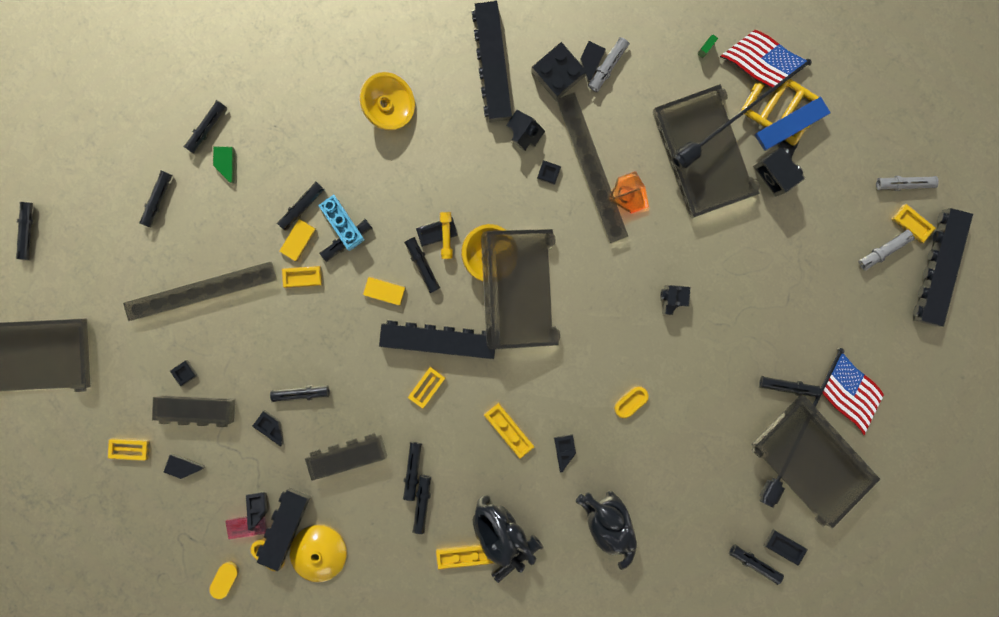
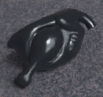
M608 491L606 497L599 502L590 493H586L585 496L580 494L576 498V503L581 505L587 513L588 527L597 546L612 556L623 554L624 559L618 562V567L620 570L627 568L634 559L637 541L626 506L613 491Z
M487 495L482 496L477 501L475 515L472 519L476 538L479 540L488 559L504 568L512 565L518 572L522 573L525 569V564L515 559L520 552L525 555L530 565H534L537 560L528 546L523 529L516 524L515 519L507 509L494 504L487 505L490 502V497Z

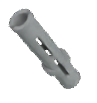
M619 37L603 64L598 66L595 76L588 84L590 89L598 92L604 81L609 79L612 69L630 44L626 39Z
M894 176V178H878L876 187L878 190L894 189V191H900L901 189L937 188L938 177ZM911 182H923V183L912 184Z
M906 230L880 248L873 249L872 253L858 261L859 264L863 263L860 267L866 271L876 263H882L887 256L915 239L912 236L913 233Z

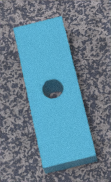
M334 194L318 205L349 251L365 241Z

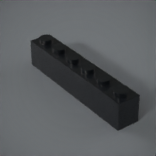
M498 0L474 3L475 10H471L472 20L477 22L474 36L475 41H479L480 48L476 49L477 60L482 61V67L479 68L480 79H484L485 85L481 87L482 98H486L487 106H483L484 116L489 117V122L510 120L512 113Z
M949 208L942 210L937 220L939 223L938 228L933 235V247L928 254V266L923 272V285L918 291V304L913 310V321L944 327L973 218L972 213Z
M387 320L386 323L381 324L379 347L494 359L497 335H493V331L482 330L481 334L474 333V329L463 328V331L460 332L455 331V327L444 326V329L441 330L436 329V325L425 324L423 328L417 327V323L406 322L404 326L398 325V321Z

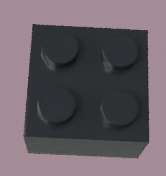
M562 42L534 64L531 69V73L555 101L585 77L587 72Z
M782 147L771 152L753 166L775 197L788 192L805 179L801 167L794 164L791 160L790 152Z

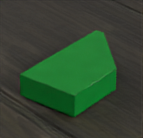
M213 147V166L230 183H234V147Z

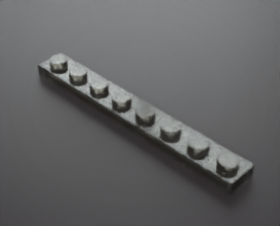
M575 92L556 99L609 243L628 237Z
M267 262L124 302L123 305L128 321H133L273 282L277 278L272 262Z

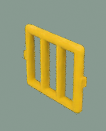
M789 79L776 89L761 115L751 109L744 115L764 128L773 124L767 118L787 86L797 93L781 119L794 112L803 97L811 102L819 97L797 82ZM760 82L754 84L750 90L752 93L741 111L758 98L765 87L764 84ZM806 128L785 139V141L793 146L796 145Z

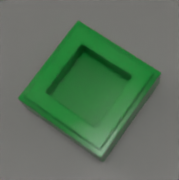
M714 34L711 35L699 50L698 55L704 58L718 40V37Z

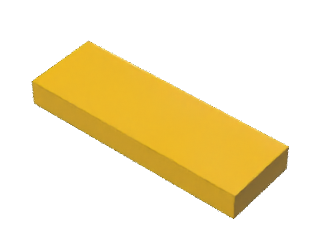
M499 402L484 414L519 459L535 447Z
M480 544L436 549L438 570L495 564V562L488 559Z

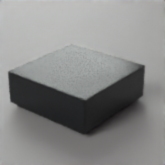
M543 160L537 179L555 185L561 166Z
M188 360L170 370L180 387L198 376Z

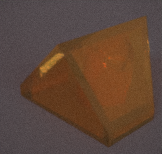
M636 171L617 178L609 201L630 213L649 207L645 186Z

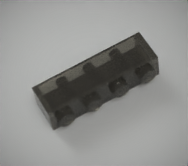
M161 395L153 397L152 420L159 421V424H171V421L178 422V425H190V422L197 423V426H209V423H214L216 427H228V424L234 422L235 399Z
M375 433L364 436L365 439L358 441L356 438L346 441L347 445L339 447V444L329 446L327 451L321 452L318 449L309 452L310 456L305 458L311 481L386 459L387 453L382 436H376Z

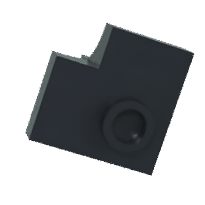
M516 110L506 125L513 132L512 141L525 151L529 145L535 147L545 133V130L534 118L519 110Z
M665 285L664 289H661L660 300L663 301L662 314L673 315L677 307L689 306L691 287Z

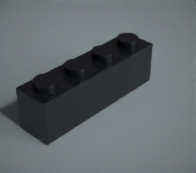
M292 488L282 492L278 501L281 503L278 510L275 509L271 517L273 524L271 528H267L264 534L266 540L264 545H260L256 556L258 560L256 563L275 571H279L282 568L311 496Z

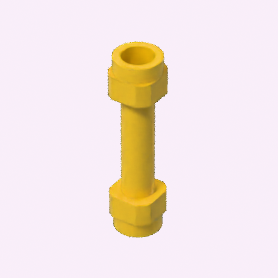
M440 212L443 236L441 259H452L453 248H451L450 244L451 212Z

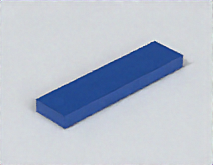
M819 97L757 132L755 137L763 150L766 151L824 118L831 112L822 97Z

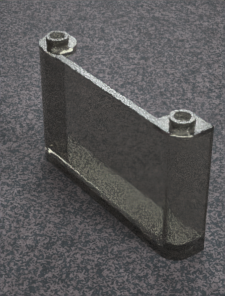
M721 84L653 109L656 125L686 209L691 218L760 194L759 182L748 175L731 125L701 147V157L687 168L679 169L672 161L674 152L687 142L692 141L699 144L729 121L724 108L728 96L726 90L722 89Z
M553 229L485 231L482 233L486 342L489 349L559 345L560 331L556 326H552L548 249L555 245L556 239Z
M87 319L0 323V391L70 388L74 389V392L87 391L88 387H91Z
M800 395L751 444L753 453L759 458L762 457L816 515L815 520L823 527L827 525L833 529L880 480L806 396Z

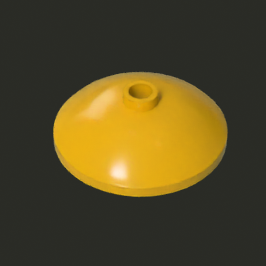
M379 72L370 76L362 85L360 91L361 109L373 125L384 130H396L405 126L411 120L415 110L414 95L409 85L401 77L389 72Z
M485 224L474 228L466 236L462 245L461 256L466 270L474 278L483 282H497L512 272L517 262L518 252L515 240L507 230L498 225ZM484 251H487V257L483 256Z
M312 525L304 528L295 536L290 546V561L294 570L302 578L312 582H324L334 578L344 567L347 558V548L344 539L336 530L326 525ZM313 554H317L319 559L315 560Z

